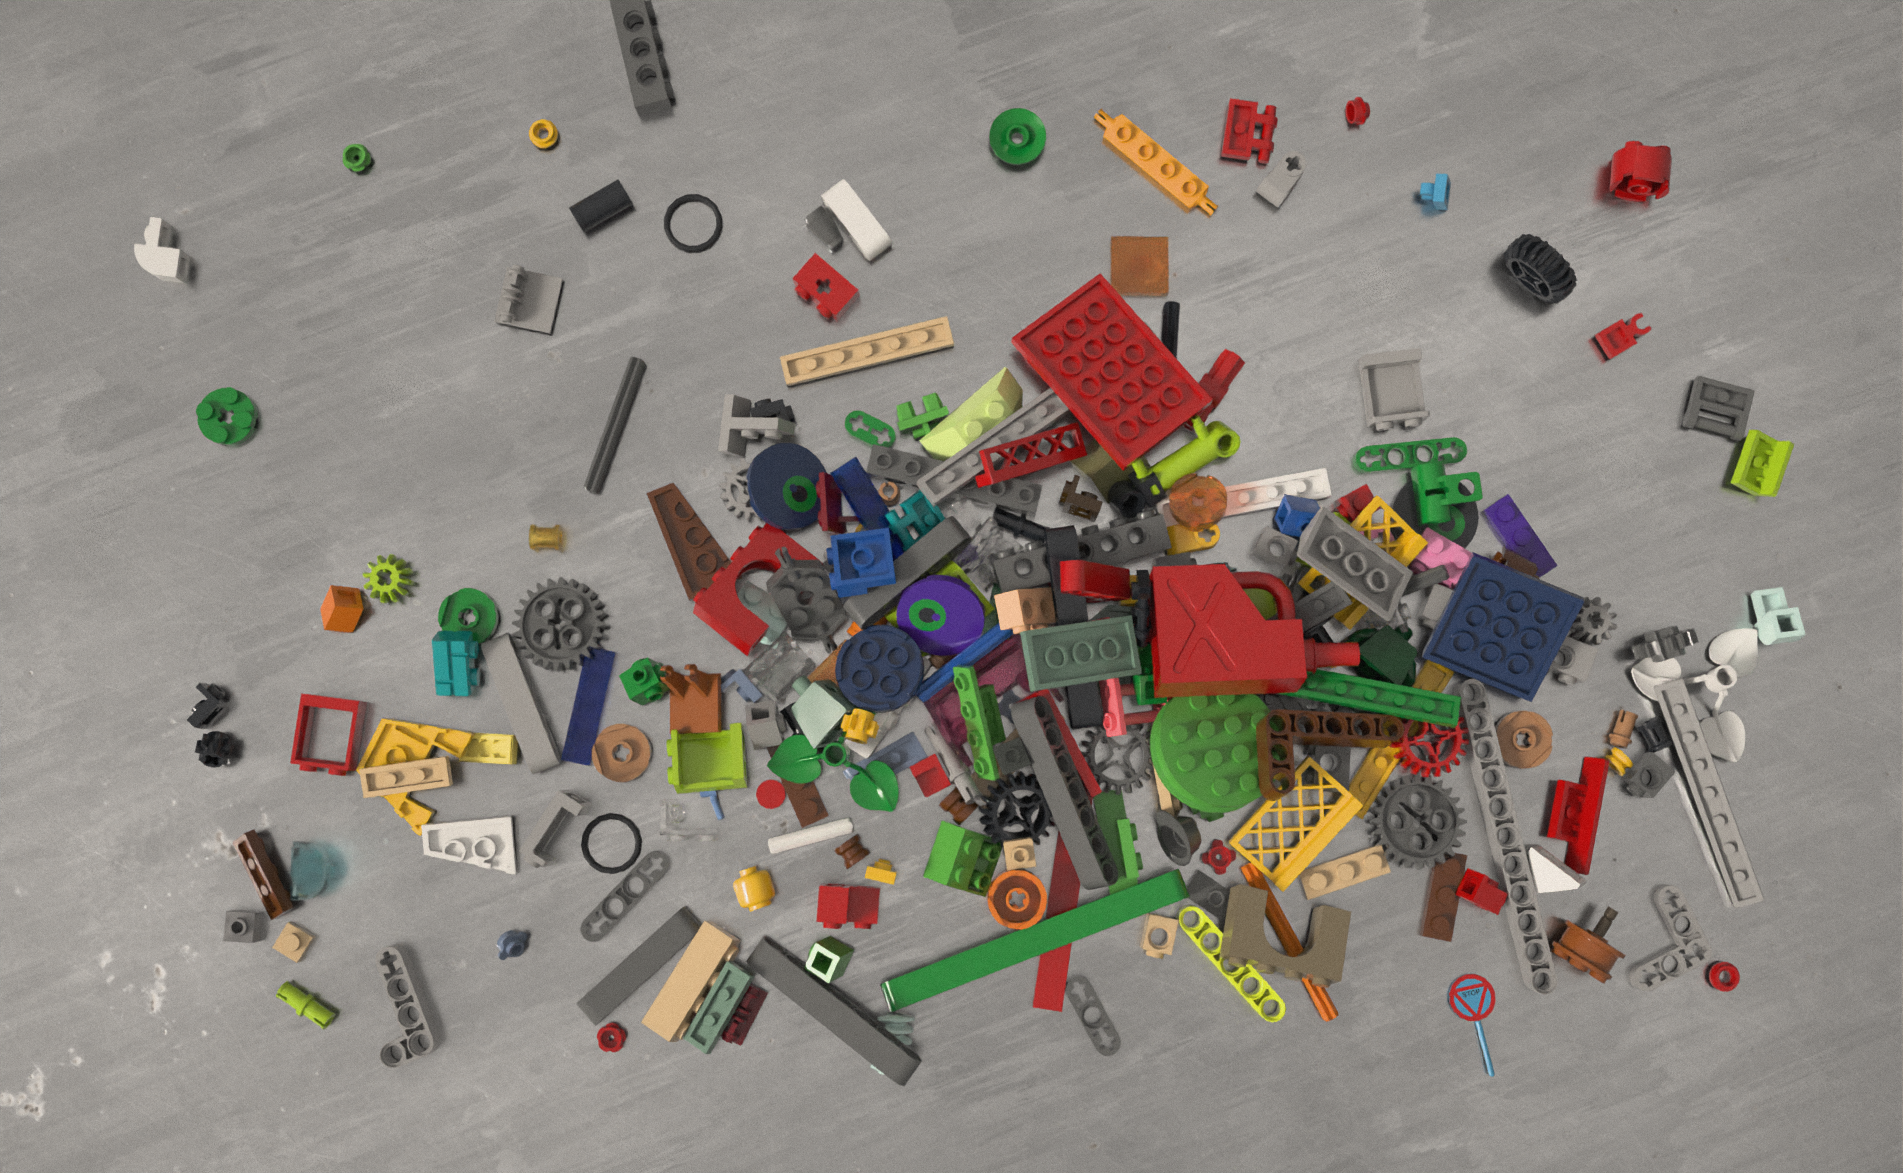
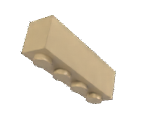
M704 921L641 1023L668 1042L683 1040L685 1033L691 1025L692 1018L699 1011L727 961H733L739 952L738 945L741 940L714 922Z

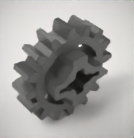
M1669 626L1644 634L1646 641L1633 645L1632 651L1635 660L1651 657L1652 661L1657 663L1686 654L1685 647L1694 645L1699 641L1695 628L1679 631L1677 626Z

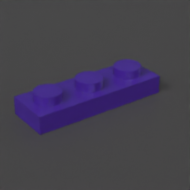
M1509 494L1482 511L1508 549L1536 563L1538 570L1535 575L1539 576V578L1558 566Z

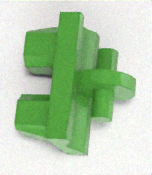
M936 392L922 397L926 412L918 415L915 414L911 401L896 405L899 419L896 423L900 431L921 424L922 428L913 430L912 433L914 439L925 436L939 424V422L928 425V421L949 414L947 406H943Z

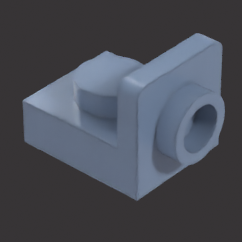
M731 669L721 678L723 683L721 684V692L723 693L727 692L737 683L739 687L736 691L746 702L752 700L753 703H758L766 696L743 669L738 671Z

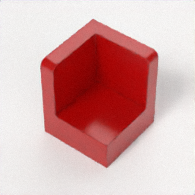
M936 754L909 767L925 797H929L951 785Z

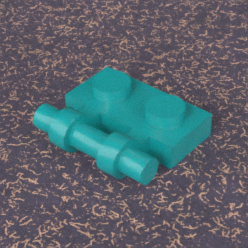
M921 490L899 504L905 512L904 516L900 518L895 509L885 514L890 523L888 527L893 534L898 535L904 545V551H907L946 519L939 507H933ZM911 523L920 535L916 539H913L906 528Z

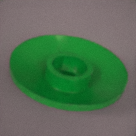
M1013 108L1006 110L998 115L991 125L989 133L990 145L994 153L1004 162L1015 165L1029 163L1036 159L1044 149L1046 143L1045 126L1035 113L1027 109ZM1016 135L1021 136L1023 139L1019 144L1012 141V138Z

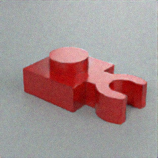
M1642 313L1631 317L1628 320L1627 326L1623 319L1594 335L1609 359L1637 344L1633 336L1641 337L1652 329L1650 326L1644 329L1637 327L1636 321L1643 317Z

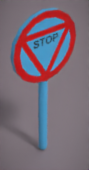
M1465 974L1457 978L1451 985L1448 993L1449 1004L1458 1017L1467 1021H1475L1489 1076L1493 1077L1495 1073L1481 1020L1493 1011L1496 1002L1495 991L1484 977L1476 974Z

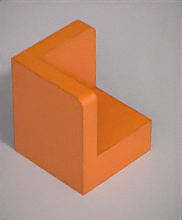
M330 586L320 609L324 630L348 633L354 631L364 609L359 588Z

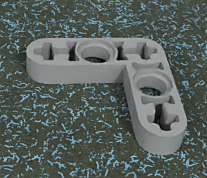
M1665 884L1659 886L1654 892L1653 899L1676 945L1638 963L1631 969L1629 974L1630 982L1635 988L1642 991H1652L1704 965L1712 956L1711 945L1684 893L1680 888L1673 885ZM1666 891L1674 893L1675 897L1671 899L1675 908L1682 907V911L1674 912L1670 903L1663 902V899L1666 898ZM1681 916L1687 917L1690 922L1689 929L1684 933H1680L1675 926L1677 919ZM1693 945L1702 947V950L1699 951V958L1692 955L1684 959L1679 953L1680 950L1682 954L1686 955L1693 952ZM1668 956H1674L1678 962L1676 970L1671 973L1667 972L1663 966L1664 960ZM1642 970L1647 973L1657 970L1662 975V978L1658 974L1649 976L1647 978L1648 984L1638 980L1642 977Z

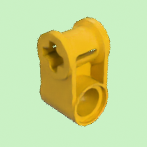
M1211 521L1168 526L1167 531L1172 548L1166 549L1167 556L1213 548L1220 538L1218 526ZM1204 528H1207L1209 533H1214L1210 542H1205L1204 538H1199L1198 536L1202 534Z

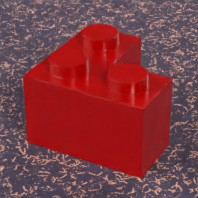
M835 883L820 884L816 922H823V928L841 929L842 924L854 922V928L871 929L872 924H878L881 887Z

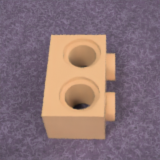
M1051 588L1017 589L994 595L1001 630L1013 629V634H1020V632L1048 628L1049 624L1056 623Z

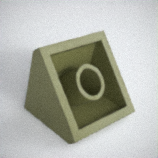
M1094 439L1085 447L1087 456L1069 462L1108 504V492L1111 486L1121 480L1131 483L1128 474L1135 470L1131 465L1123 471ZM1145 456L1140 458L1148 468L1151 467Z

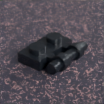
M1136 570V582H1131V599L1135 600V606H1130V615H1132L1133 623H1136L1134 631L1137 638V646L1146 647L1148 645V638L1152 634L1150 620L1153 610L1151 582L1148 570Z

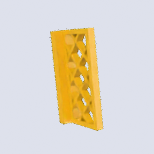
M1377 495L1350 524L1355 530L1364 531V536L1370 541L1371 530L1383 529V541L1374 544L1382 548V550L1405 567L1428 544L1421 535L1417 534ZM1380 507L1384 510L1383 523L1371 524L1372 514ZM1401 527L1404 532L1396 541H1389L1390 528ZM1312 567L1298 584L1311 594L1317 590L1310 586L1311 582L1317 576L1323 574ZM1325 577V585H1326V584H1328L1329 582H1331V580H1329L1327 577ZM1347 593L1353 603L1334 614L1333 618L1351 630L1369 608Z
M1309 755L1295 769L1297 785H1295L1293 790H1298V805L1282 806V800L1279 799L1277 807H1271L1276 801L1266 800L1229 840V843L1273 881L1274 885L1282 892L1364 806ZM1311 765L1318 772V784L1302 785L1301 774ZM1323 777L1330 783L1323 784ZM1323 788H1336L1343 794L1336 803H1323ZM1318 789L1319 804L1303 805L1302 790ZM1319 809L1320 820L1315 825H1303V810ZM1298 810L1299 826L1283 827L1282 811ZM1278 811V827L1262 828L1261 817L1266 812ZM1309 830V832L1304 836V831ZM1299 831L1300 841L1295 846L1283 847V832ZM1278 832L1279 847L1263 848L1262 833ZM1258 833V848L1245 849L1239 841L1245 834ZM1279 852L1280 863L1270 871L1263 865V853ZM1259 853V860L1255 858L1252 854Z

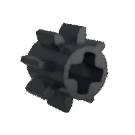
M212 731L208 734H203L202 740H197L195 753L200 754L198 760L204 765L216 768L226 765L228 758H233L235 746L230 745L231 738H228L225 733Z

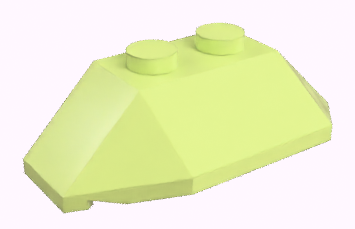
M1004 367L934 427L931 432L919 440L933 459L946 461L1022 408L1023 389L1010 371Z

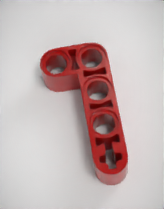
M1083 560L1061 561V593L1083 596L1086 598V603L1131 599L1130 569Z

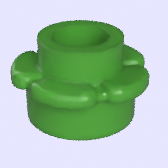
M351 144L344 149L342 161L346 168H351L354 172H360L364 170L365 166L370 164L371 155L367 152L368 150L364 145ZM359 156V159L355 160L354 157Z

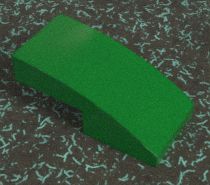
M1148 642L1146 647L1137 646L1142 674L1132 675L1138 705L1167 703V697L1155 698L1151 642Z

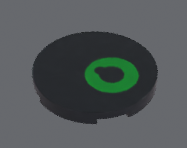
M1412 480L1399 490L1391 506L1417 534L1421 535L1423 530L1428 527L1464 549L1472 541L1478 527L1479 516L1476 501L1451 504L1452 521L1448 523L1418 526ZM1459 482V492L1464 496H1470L1471 492L1465 485ZM1392 527L1397 540L1404 530L1401 527Z

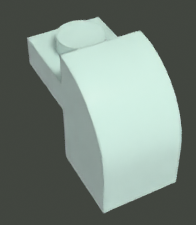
M1783 587L1756 590L1750 594L1758 621L1754 627L1758 631V637L1763 644L1773 645L1796 642L1806 635L1799 608H1788Z

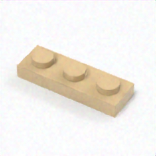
M449 756L359 769L363 798L453 785Z
M1374 845L1304 869L1298 877L1306 900L1390 873L1386 856L1383 855V847Z

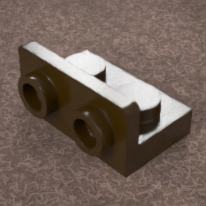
M1074 475L1072 482L1066 480L1059 502L1064 503L1062 512L1095 522L1103 502L1097 500V495L1087 491H1081V494L1075 493L1080 476Z

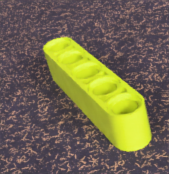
M1188 904L1180 907L1176 914V919L1179 920V927L1258 1015L1269 1022H1277L1282 1019L1286 1011L1285 1003L1252 965L1246 964V967H1235L1233 970H1225L1223 966L1224 959L1219 958L1223 933L1206 914L1194 905ZM1193 910L1197 913L1198 920L1195 925L1188 927L1184 924L1183 917L1186 912ZM1215 933L1218 938L1216 946L1209 949L1205 948L1203 944L1205 935ZM1249 977H1254L1257 980V988L1253 992H1245L1243 988L1244 981ZM1273 999L1277 1002V1010L1273 1014L1267 1015L1263 1010L1266 1001Z

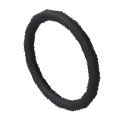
M686 194L677 198L668 207L664 216V230L668 239L677 248L685 251H701L710 247L718 239L722 229V216L717 205L709 198L699 194ZM687 200H699L706 203L716 216L714 234L707 242L700 245L688 246L680 243L670 230V217L673 210L680 203Z
M608 813L596 817L587 825L582 835L581 848L584 858L592 868L601 873L615 874L625 871L635 863L640 854L642 841L639 830L630 819L620 814ZM609 819L619 820L628 825L635 838V849L631 858L622 866L614 868L603 867L596 863L589 855L587 847L588 835L593 827L601 821Z

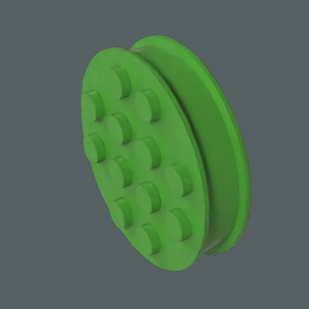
M1255 694L1171 698L1157 714L1150 735L1151 758L1158 777L1167 790L1179 801L1202 812L1228 813L1246 806L1262 796L1259 788L1256 726L1271 711ZM1269 721L1270 727L1278 732L1276 724ZM1271 750L1272 756L1280 761L1278 753Z

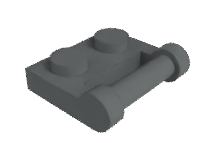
M1702 376L1695 377L1687 412L1683 418V427L1693 429L1695 426L1729 435L1730 439L1741 441L1745 434L1755 390ZM1701 408L1735 417V423L1732 425L1698 416L1699 410Z

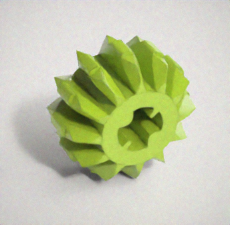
M389 554L386 560L384 556L379 555L377 556L378 565L373 562L367 564L372 571L371 573L364 572L362 574L363 577L370 579L363 586L364 589H372L370 593L371 598L376 599L380 597V602L387 604L389 599L395 603L399 602V593L404 596L409 595L408 590L404 587L405 585H413L414 581L406 579L407 576L413 573L412 569L404 568L407 563L406 560L399 559L397 561L396 556L393 554ZM386 574H390L391 584L386 583L387 580L384 578Z

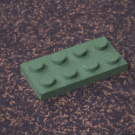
M1132 615L1020 632L1030 692L1142 674Z

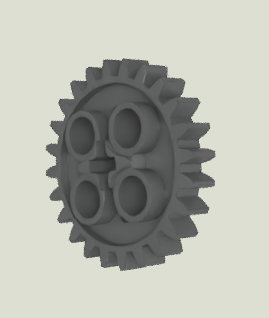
M559 577L557 585L550 578L547 579V587L536 583L538 592L534 593L527 590L530 599L528 601L524 599L519 600L524 606L523 610H514V613L520 616V620L513 621L512 625L520 628V630L513 633V636L517 639H522L516 646L519 649H526L523 656L527 659L533 657L532 663L538 666L543 662V668L548 671L552 664L557 672H561L563 664L570 671L573 670V662L584 666L582 657L586 656L593 659L590 650L592 648L601 649L596 643L597 639H606V636L600 633V629L607 628L608 624L600 621V619L605 617L607 613L604 610H597L603 605V602L599 599L593 601L597 594L593 590L586 593L588 586L581 583L577 587V581L572 578L568 585L563 577ZM561 599H563V603H562V605H561V610H560L559 601H560ZM551 604V613L542 617L541 610L543 606ZM575 604H580L581 610L579 614L570 617V608ZM562 619L563 621H565V624L560 625L558 630L557 628H555V625L559 624ZM549 632L551 636L550 641L541 646L539 642L541 635ZM578 632V642L569 646V636L572 633ZM560 639L561 648L557 650V646L559 644Z
M1416 774L1413 776L1412 782L1407 775H1404L1401 779L1402 785L1396 779L1391 782L1393 790L1386 786L1381 790L1385 797L1377 796L1375 798L1380 807H1372L1370 809L1372 813L1377 815V818L1371 819L1369 823L1378 827L1371 835L1381 837L1376 846L1385 845L1387 847L1383 854L1384 856L1393 853L1395 854L1394 864L1404 859V867L1406 869L1415 862L1416 869L1421 870L1424 862L1431 869L1435 867L1434 859L1441 865L1446 862L1443 854L1450 858L1455 855L1451 846L1455 848L1462 846L1456 837L1466 835V832L1459 829V826L1466 824L1467 820L1460 819L1458 816L1465 811V808H1456L1455 804L1460 798L1455 797L1451 799L1449 797L1452 792L1451 787L1443 791L1441 789L1442 780L1433 785L1430 775L1421 782L1420 775ZM1413 794H1417L1423 799L1422 808H1416L1411 803V796ZM1402 803L1407 811L1401 809L1398 804ZM1393 814L1399 815L1403 819L1402 829L1395 828L1392 825L1391 816ZM1434 815H1439L1444 819L1445 826L1442 830L1437 829L1433 825ZM1419 816L1422 818L1421 826L1415 827L1413 823L1415 818ZM1429 833L1435 835L1437 841H1434ZM1414 835L1423 838L1425 842L1423 850H1418L1414 847L1412 842Z

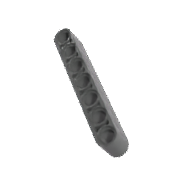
M1043 696L1015 703L1011 709L1012 719L1080 883L1086 890L1116 884L1118 880L1117 866L1050 704Z
M763 936L747 959V964L898 1085L905 1086L922 1062L920 1056L826 981L805 970V965L774 940Z

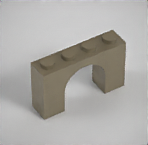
M1242 884L1230 888L1219 958L1229 960L1228 964L1236 967H1246V964L1256 966V971L1265 974H1274V971L1285 973L1284 978L1289 980L1302 981V978L1312 980V985L1329 988L1330 984L1341 982L1351 911L1327 905L1313 908L1308 942L1298 956L1289 957L1273 949L1264 933L1263 923L1268 891Z

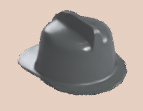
M1160 810L1157 812L1158 840L1161 848L1172 862L1179 866H1186L1190 863L1192 855L1199 849L1201 844V835L1197 828V823L1192 817L1178 816L1175 819L1168 812Z

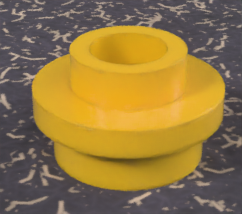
M541 119L531 125L529 137L535 146L548 148L557 141L558 130L551 121ZM548 131L549 135L547 138L542 139L539 137L540 133Z

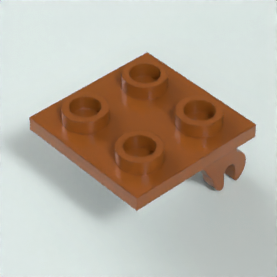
M687 664L684 669L690 670V675H683L675 672L671 665H663L660 671H665L666 677H660V680L670 688V734L671 730L677 729L679 734L721 732V673L707 674L698 670L695 664Z

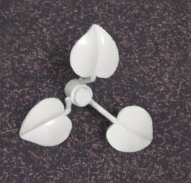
M1734 629L1717 636L1710 644L1709 657L1720 666L1709 671L1706 675L1684 679L1685 684L1703 681L1710 691L1719 693V697L1712 710L1713 717L1703 719L1700 725L1711 754L1732 763L1738 762L1744 751V725L1739 716L1734 712L1725 711L1719 715L1718 711L1724 698L1728 695L1727 689L1735 685L1737 677L1751 674L1757 666L1759 654L1757 646L1758 631L1756 629ZM1650 657L1643 659L1633 666L1631 673L1639 690L1652 700L1658 701L1654 686L1680 678L1681 667L1674 658L1656 663Z

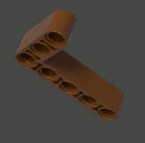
M1272 710L1256 726L1260 792L1267 800L1278 801L1294 789L1295 766L1293 744L1386 748L1402 737L1404 733L1403 723L1396 716L1383 714ZM1269 721L1276 724L1278 732L1270 727ZM1298 723L1304 725L1306 733L1299 729ZM1326 724L1333 728L1334 734L1327 730ZM1354 725L1360 728L1362 735L1355 731ZM1382 727L1388 730L1390 736L1384 734ZM1271 750L1278 753L1280 761L1272 756ZM1273 779L1280 782L1282 790L1274 786Z

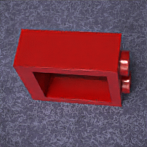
M301 693L290 763L299 764V770L317 772L318 767L329 768L328 774L346 776L347 771H356L367 702ZM315 707L353 712L345 762L307 757Z

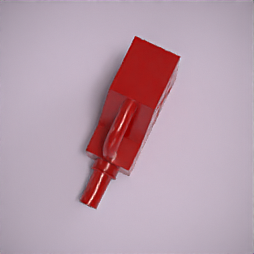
M1225 564L1152 567L1149 576L1153 604L1152 615L1150 616L1152 625L1150 639L1155 698L1294 693L1300 689L1307 679V672L1315 673L1317 668L1359 665L1360 649L1358 642L1316 643L1314 638H1303L1302 619H1296L1291 591L1281 579L1271 573L1259 571L1230 572ZM1243 589H1261L1269 592L1277 605L1278 620H1265Z

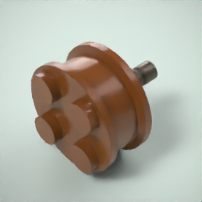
M1608 906L1604 916L1600 918L1593 931L1588 928L1585 930L1567 919L1565 924L1568 927L1559 942L1553 941L1552 945L1554 947L1551 951L1566 961L1570 956L1571 959L1568 963L1583 972L1591 969L1589 975L1605 984L1607 979L1611 980L1612 976L1609 972L1618 958L1624 959L1626 956L1609 945L1608 940L1603 938L1619 912Z

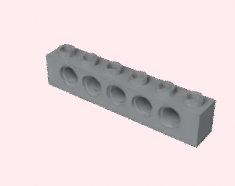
M1439 584L1429 586L1416 618L1424 620V626L1434 629L1453 590ZM1566 636L1559 649L1565 655V663L1561 666L1554 659L1548 672L1559 675V681L1575 686L1576 683L1587 681L1599 649Z

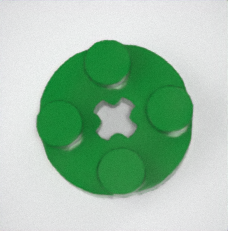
M227 387L209 393L202 400V403L197 406L196 415L198 416L199 428L206 438L220 445L235 446L245 442L252 436L255 430L256 419H258V410L248 395L232 387ZM224 411L234 412V415L231 416L232 422L230 424L226 421H221Z
M460 589L446 597L439 608L438 622L440 627H442V631H471L473 641H477L478 645L487 642L494 634L498 625L499 617L496 603L486 593L477 589ZM469 609H472L476 619L466 626L465 620L461 618L462 613H468Z

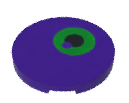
M931 575L908 586L904 590L898 603L896 617L899 629L906 632L921 651L933 655L947 656L962 652L980 638L985 623V608L978 596L970 589V585L964 581L946 575Z

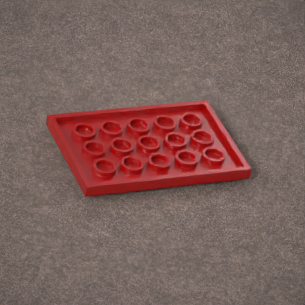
M1101 273L1020 331L1011 340L1015 348L1123 471L1211 405L1213 401Z

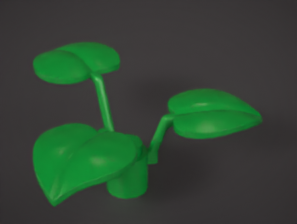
M843 732L838 741L828 744L824 748L823 753L817 754L818 749H814L805 735L790 736L780 744L773 757L767 763V767L774 774L794 783H808L815 780L822 771L818 759H824L828 765L833 767L844 764L846 767L855 769L860 773L854 776L850 783V794L859 806L869 810L892 812L895 810L898 802V781L889 765L882 761L874 760L864 770L861 766L848 760L850 749L844 743L847 732Z

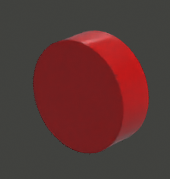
M766 780L758 786L756 797L761 806L767 809H774L783 804L786 798V791L783 784L779 781Z

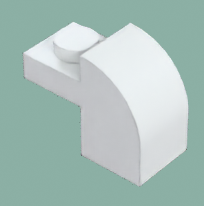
M150 217V223L146 226L144 233L146 245L134 244V252L138 263L146 271L161 280L186 284L190 256L181 249L169 248L172 225L162 218Z

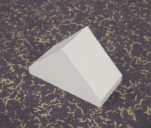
M1539 844L1531 847L1528 851L1536 893L1578 889L1587 882L1586 879Z

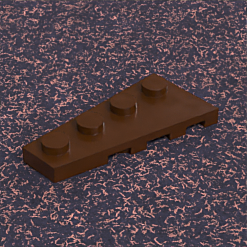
M671 483L648 492L647 496L687 597L691 601L703 587L708 589L714 583L712 581L714 574L722 566L727 568L731 561L676 485ZM740 576L736 582H739L744 579L742 578V576Z

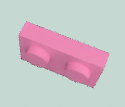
M1426 527L1421 536L1428 544L1408 565L1409 569L1414 574H1419L1444 565L1448 571L1449 578L1437 584L1454 590L1472 553Z

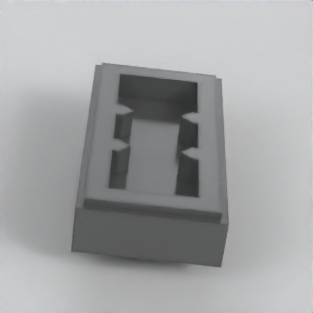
M1197 869L1186 886L1190 895L1188 898L1225 922L1230 890Z

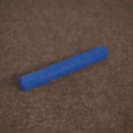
M999 623L924 680L916 693L917 697L922 702H926L954 680V666H972L1013 634V629L1001 630Z

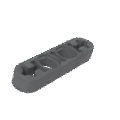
M662 851L648 853L583 920L580 928L583 938L590 942H597L606 937L667 873L670 867L668 856ZM660 857L663 860L660 864L663 869L661 871L656 869L651 872L649 876L653 878V881L650 883L647 876L638 870L642 867L644 872L647 871L652 865L649 861L650 858L657 859ZM632 877H638L643 881L644 887L639 894H633L628 889V882ZM613 898L619 899L623 903V911L619 915H612L607 909L608 902ZM601 910L604 917L611 920L612 923L609 926L608 922L605 921L599 927L600 935L597 933L590 935L588 923L594 924L602 918L598 914Z

